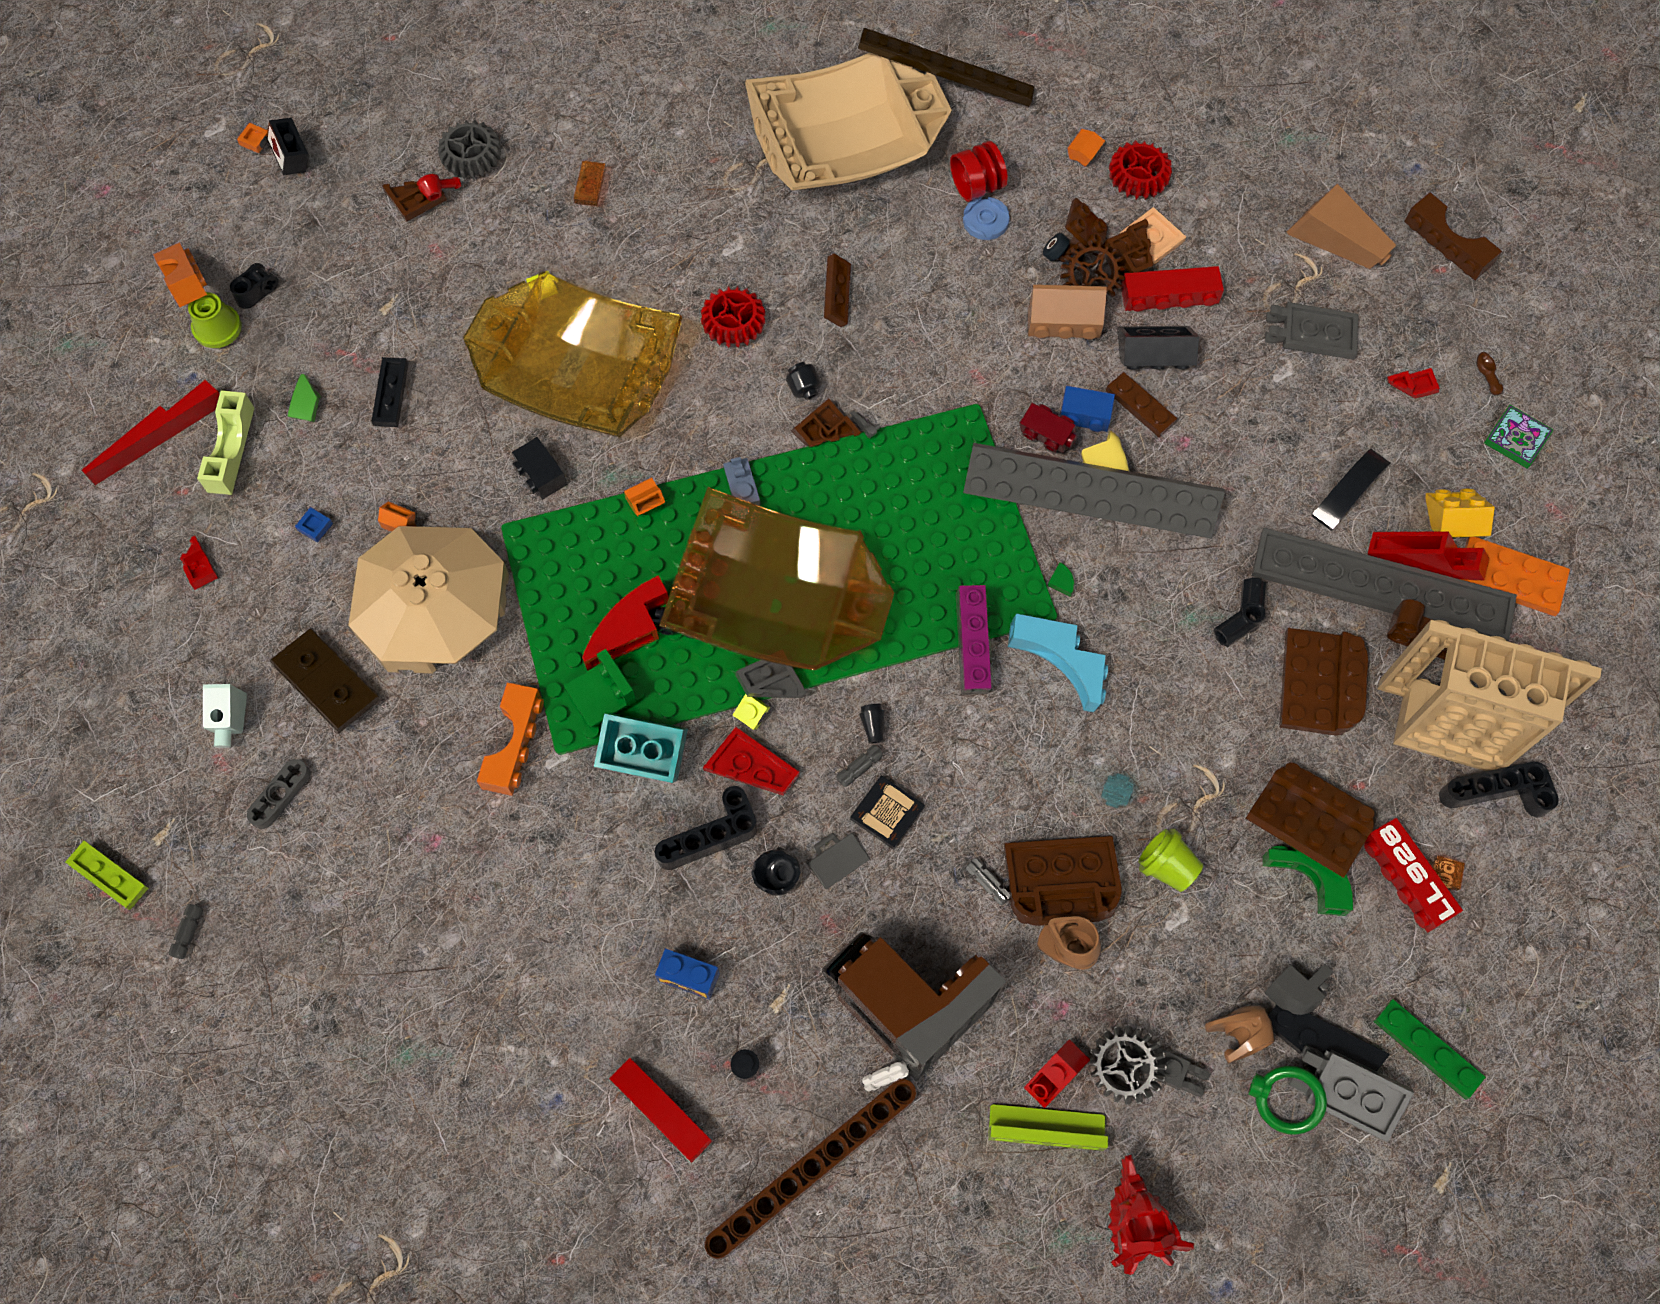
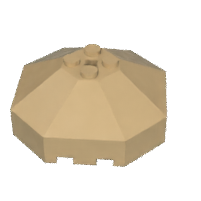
M398 526L358 558L349 627L358 640L388 672L399 673V670H413L414 673H434L436 669L432 663L456 664L497 631L498 616L502 617L505 615L507 600L505 593L506 584L509 581V573L501 558L472 528ZM419 576L421 579L427 577L425 579L426 585L424 587L420 585L415 587L416 577Z

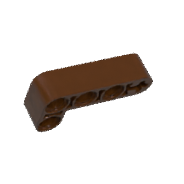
M1411 599L1403 600L1393 612L1387 638L1408 647L1429 621L1433 619L1423 616L1425 606L1421 602ZM1444 648L1436 657L1445 660L1447 648Z

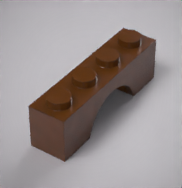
M1431 192L1411 207L1404 222L1421 235L1430 245L1439 250L1447 259L1462 269L1465 274L1476 281L1495 264L1502 251L1484 236L1471 239L1454 233L1447 225L1445 219L1448 206Z

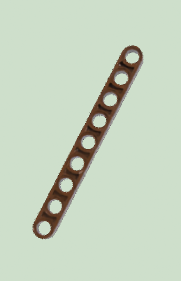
M906 1079L895 1081L714 1229L705 1240L707 1254L714 1259L722 1260L737 1250L909 1108L916 1096L914 1084ZM899 1087H905L909 1090L911 1097L907 1101H899L894 1091ZM877 1105L886 1107L888 1110L887 1118L883 1120L876 1119L872 1114V1109ZM859 1123L865 1127L866 1134L864 1137L856 1139L851 1136L849 1129L853 1124ZM832 1142H838L843 1147V1153L839 1157H831L827 1153V1146ZM808 1161H816L821 1169L818 1175L808 1176L804 1172V1165ZM787 1179L794 1180L798 1186L797 1191L790 1196L784 1195L781 1192V1184ZM764 1198L771 1199L774 1202V1209L768 1215L758 1212V1203ZM741 1217L748 1218L751 1223L750 1230L745 1234H738L734 1229L736 1220ZM716 1237H724L727 1242L726 1250L721 1254L713 1253L711 1250L712 1240Z

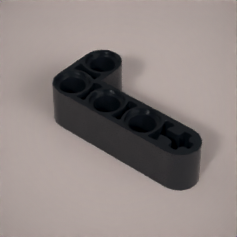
M1529 762L1457 777L1449 781L1439 792L1441 803L1448 808H1458L1520 795L1526 812L1535 818L1545 816L1556 808L1559 802L1558 794L1549 771L1540 762ZM1528 773L1534 776L1535 781L1529 778ZM1502 778L1510 783V787L1504 784ZM1477 783L1484 787L1485 792L1477 787ZM1537 798L1544 802L1545 807L1539 804Z
M730 786L725 789L722 800L727 816L660 841L654 851L659 866L665 870H673L752 839L757 832V824L745 791L739 786ZM732 797L742 799L741 803L736 806L728 804V801ZM741 821H749L752 824L747 830H740L737 827ZM721 830L726 833V836L721 840H715L712 838L713 833ZM692 840H697L701 843L696 850L688 849L686 847L687 844ZM679 845H681L683 851L682 855H680V852L677 847ZM669 851L672 858L666 859L664 852Z

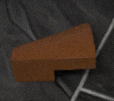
M1147 219L1129 226L1125 232L1107 239L1104 245L1110 243L1109 252L1115 248L1118 250L1113 255L1115 259L1118 257L1123 258L1121 262L1117 263L1118 266H1125V270L1121 271L1123 276L1124 273L1147 272L1153 266V257L1150 254L1151 241L1147 238L1146 228L1149 225Z
M829 398L791 430L809 448L827 441H838L839 438L851 435L858 436L861 433L847 415L844 417Z

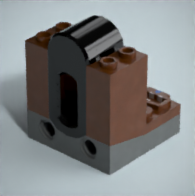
M866 932L858 933L822 968L823 976L838 993L837 999L897 1062L904 1061L907 1064L909 1075L915 1081L997 1001L1007 982L982 956L978 957L975 954L956 972L953 980L949 979L939 989L940 993L937 995L881 937L876 941Z

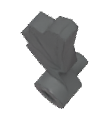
M854 410L850 412L855 423L864 431L868 438L876 435L877 430L881 428L879 424L875 426L868 424Z

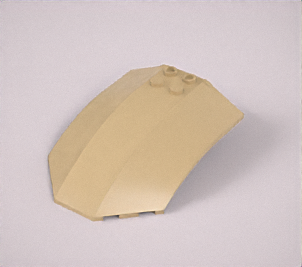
M867 53L853 60L816 71L748 79L745 82L756 136L772 172L791 190L862 180L910 163L928 153L952 111L935 75L928 72L925 75L913 67L872 53Z

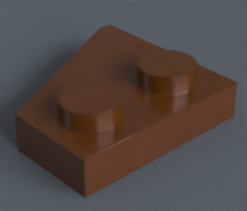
M415 181L404 182V186L391 187L390 184L382 186L384 192L406 222L447 200L442 191V196L439 199L429 201L420 192Z

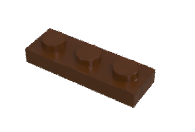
M833 253L827 257L824 318L839 327H843L848 324L851 263Z
M1125 372L1121 373L1106 388L1107 393L1115 394L1114 399L1157 437H1161L1177 421V417Z

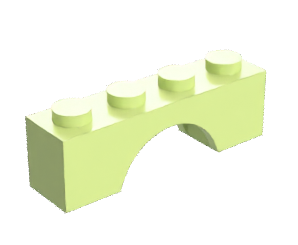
M220 392L215 411L218 425L216 445L210 456H203L197 477L207 493L232 495L254 412V406L246 393Z

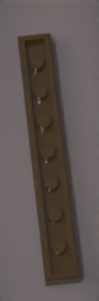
M863 28L858 45L860 50L1030 107L1035 87L1031 84Z

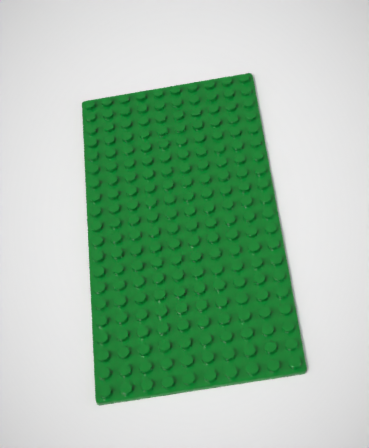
M973 404L882 427L871 438H868L863 432L858 436L851 435L839 438L838 441H827L818 446L810 448L807 446L748 461L760 499V505L737 511L735 510L724 468L658 484L657 486L662 492L665 503L639 516L633 512L625 498V494L622 493L503 524L501 530L542 699L544 700V708L555 752L558 755H563L598 745L602 723L590 728L565 690L564 685L587 672L582 656L592 634L602 619L628 593L658 575L668 593L670 602L661 607L680 609V619H684L685 610L703 612V615H708V623L705 626L706 637L699 636L697 639L685 637L684 634L673 633V635H663L658 632L659 639L614 659L613 661L633 689L636 698L635 703L616 714L668 725L737 708L746 693L735 675L736 671L781 650L786 655L804 689L956 649L958 648L956 591L959 586H986L989 639L1008 635L1010 623L1016 614L1056 621L1057 613L1016 503L963 493L973 443L995 447L980 405ZM656 609L648 612L652 621L655 619ZM756 697L761 701L771 699V697Z

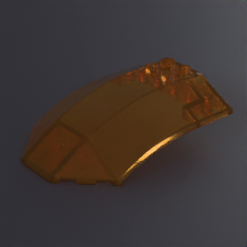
M708 487L684 550L659 626L745 656L797 668L817 670L880 641L894 591L890 584L887 585L880 572L882 569L873 553L869 552L860 530H847L798 519Z

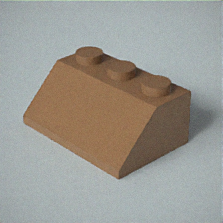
M1033 284L1028 308V336H1036L1038 338L1060 337L1063 339L1070 337L1100 338L1104 325L1107 288L1104 286Z

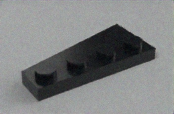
M1276 1004L1268 1014L1272 1022L1273 1032L1300 1055L1305 1044L1318 1049L1323 1054L1326 1050L1329 1052L1334 1050L1375 1071L1379 1070L1390 1055L1309 1013L1303 1015L1292 1014Z

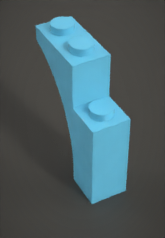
M1016 614L1010 623L1008 647L1036 654L1061 670L1076 689L1084 711L1094 712L1100 704L1103 705L1106 690L1102 689L1103 680L1106 679L1108 673V665H1105V655L1077 650L1080 643V635H1076L1077 625Z

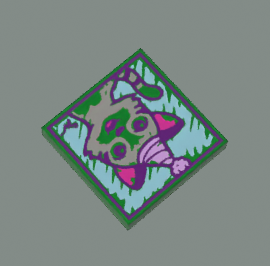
M1509 405L1484 444L1528 469L1553 432V429L1514 406Z

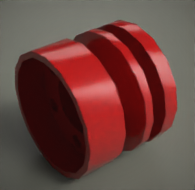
M985 141L981 145H975L972 151L965 149L955 153L950 158V169L954 184L961 197L967 202L983 197L985 192L993 193L995 190L1003 189L1007 185L1008 175L1004 159L1000 150L992 141Z

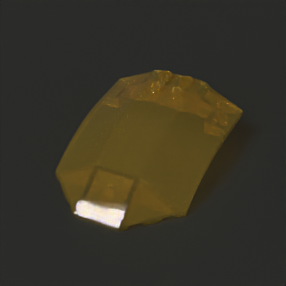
M546 270L539 273L537 279L529 283L522 281L508 288L509 292L497 298L494 295L486 298L463 337L483 390L540 416L575 427L621 437L649 412L671 369L682 316L680 314L621 302L593 293L555 277Z

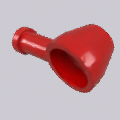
M428 174L417 181V186L429 201H435L442 196V189H459L461 181L459 177L440 179L437 174Z

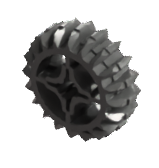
M465 120V123L461 125L456 122V127L449 126L448 132H442V139H439L438 153L441 163L455 177L461 175L464 180L467 176H471L474 179L475 175L478 174L483 177L484 172L491 173V167H497V160H500L501 144L498 135H496L491 126L487 127L484 122L479 125L476 120L472 123Z
M1126 1025L1123 1034L1120 1026H1116L1113 1029L1114 1035L1109 1030L1103 1033L1106 1041L1101 1038L1095 1041L1101 1049H1091V1054L1098 1058L1089 1061V1065L1097 1066V1070L1090 1074L1091 1077L1099 1075L1101 1080L1095 1084L1097 1088L1103 1085L1107 1087L1103 1093L1104 1096L1107 1097L1112 1092L1115 1093L1113 1097L1114 1102L1118 1103L1122 1095H1124L1126 1105L1132 1103L1133 1097L1137 1104H1141L1143 1102V1095L1148 1100L1153 1097L1151 1089L1156 1092L1161 1090L1160 1084L1155 1080H1166V1076L1159 1072V1070L1168 1069V1064L1159 1063V1059L1166 1057V1053L1161 1052L1157 1054L1155 1049L1159 1048L1161 1043L1159 1041L1153 1044L1149 1042L1153 1037L1152 1033L1146 1034L1143 1038L1142 1027H1137L1133 1034L1131 1025ZM1126 1041L1139 1045L1147 1055H1135L1130 1046H1127ZM1117 1043V1061L1107 1066L1108 1053L1112 1046ZM1126 1060L1128 1062L1140 1061L1130 1069L1124 1067L1116 1068ZM1150 1064L1148 1079L1140 1087L1138 1082L1140 1079L1139 1069L1141 1066ZM1111 1075H1122L1126 1084H1130L1131 1088L1118 1084Z

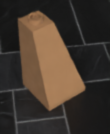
M1338 184L1319 199L1287 231L1292 237L1369 269L1377 263L1383 265L1392 256L1389 252L1396 246Z

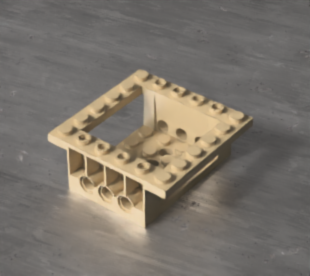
M1430 620L1381 677L1377 689L1403 697L1393 744L1483 771H1490L1510 766L1561 724L1565 708L1600 679L1602 668L1592 666L1586 661H1574L1564 658L1558 653L1539 651L1527 644L1518 645L1511 643L1499 636L1490 637L1483 635L1471 628L1462 629L1455 627L1443 620ZM1444 648H1447L1440 686L1431 684L1427 679H1416ZM1470 680L1476 682L1479 688L1474 687ZM1498 688L1504 690L1507 696L1501 694Z

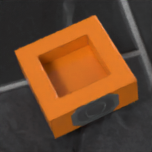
M249 123L237 138L240 146L260 153L268 142V130Z

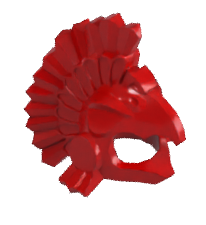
M1132 1155L1125 1156V1159H1121V1173L1123 1177L1120 1178L1121 1185L1114 1188L1115 1197L1110 1201L1112 1209L1108 1214L1111 1218L1108 1228L1113 1233L1110 1240L1115 1246L1113 1251L1119 1254L1111 1263L1114 1267L1124 1265V1273L1128 1275L1134 1274L1139 1262L1149 1254L1159 1257L1168 1266H1173L1174 1260L1170 1256L1172 1251L1188 1252L1194 1250L1195 1244L1181 1240L1180 1232L1175 1222L1169 1218L1170 1213L1159 1202L1160 1197L1148 1192L1142 1176L1137 1174Z

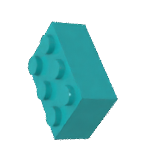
M605 713L594 767L674 783L678 781L688 728L615 713Z

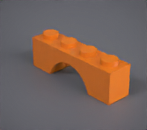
M179 242L153 254L165 276V283L179 307L207 295L204 289L207 283L189 248L183 249Z
M507 682L500 708L504 716L513 722V736L503 750L493 755L484 756L477 778V783L482 790L513 796L514 789L520 786L522 778L520 769L522 763L527 762L529 755L528 742L530 738H534L536 715L541 714L544 700L537 688Z

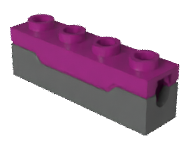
M959 586L956 591L961 695L987 694L991 689L986 586Z

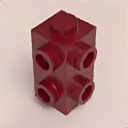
M1031 403L1019 423L1024 437L1031 441L1036 439L1044 443L1045 448L1055 453L1059 451L1064 454L1067 447L1072 448L1078 436L1076 435V426L1073 420L1064 415L1059 417L1053 414L1052 410L1043 404L1038 406Z

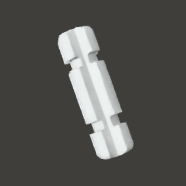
M904 1061L891 1064L890 1067L887 1066L873 1072L872 1075L864 1076L862 1079L864 1089L868 1092L879 1089L881 1086H886L897 1081L899 1078L906 1077L909 1074V1070Z

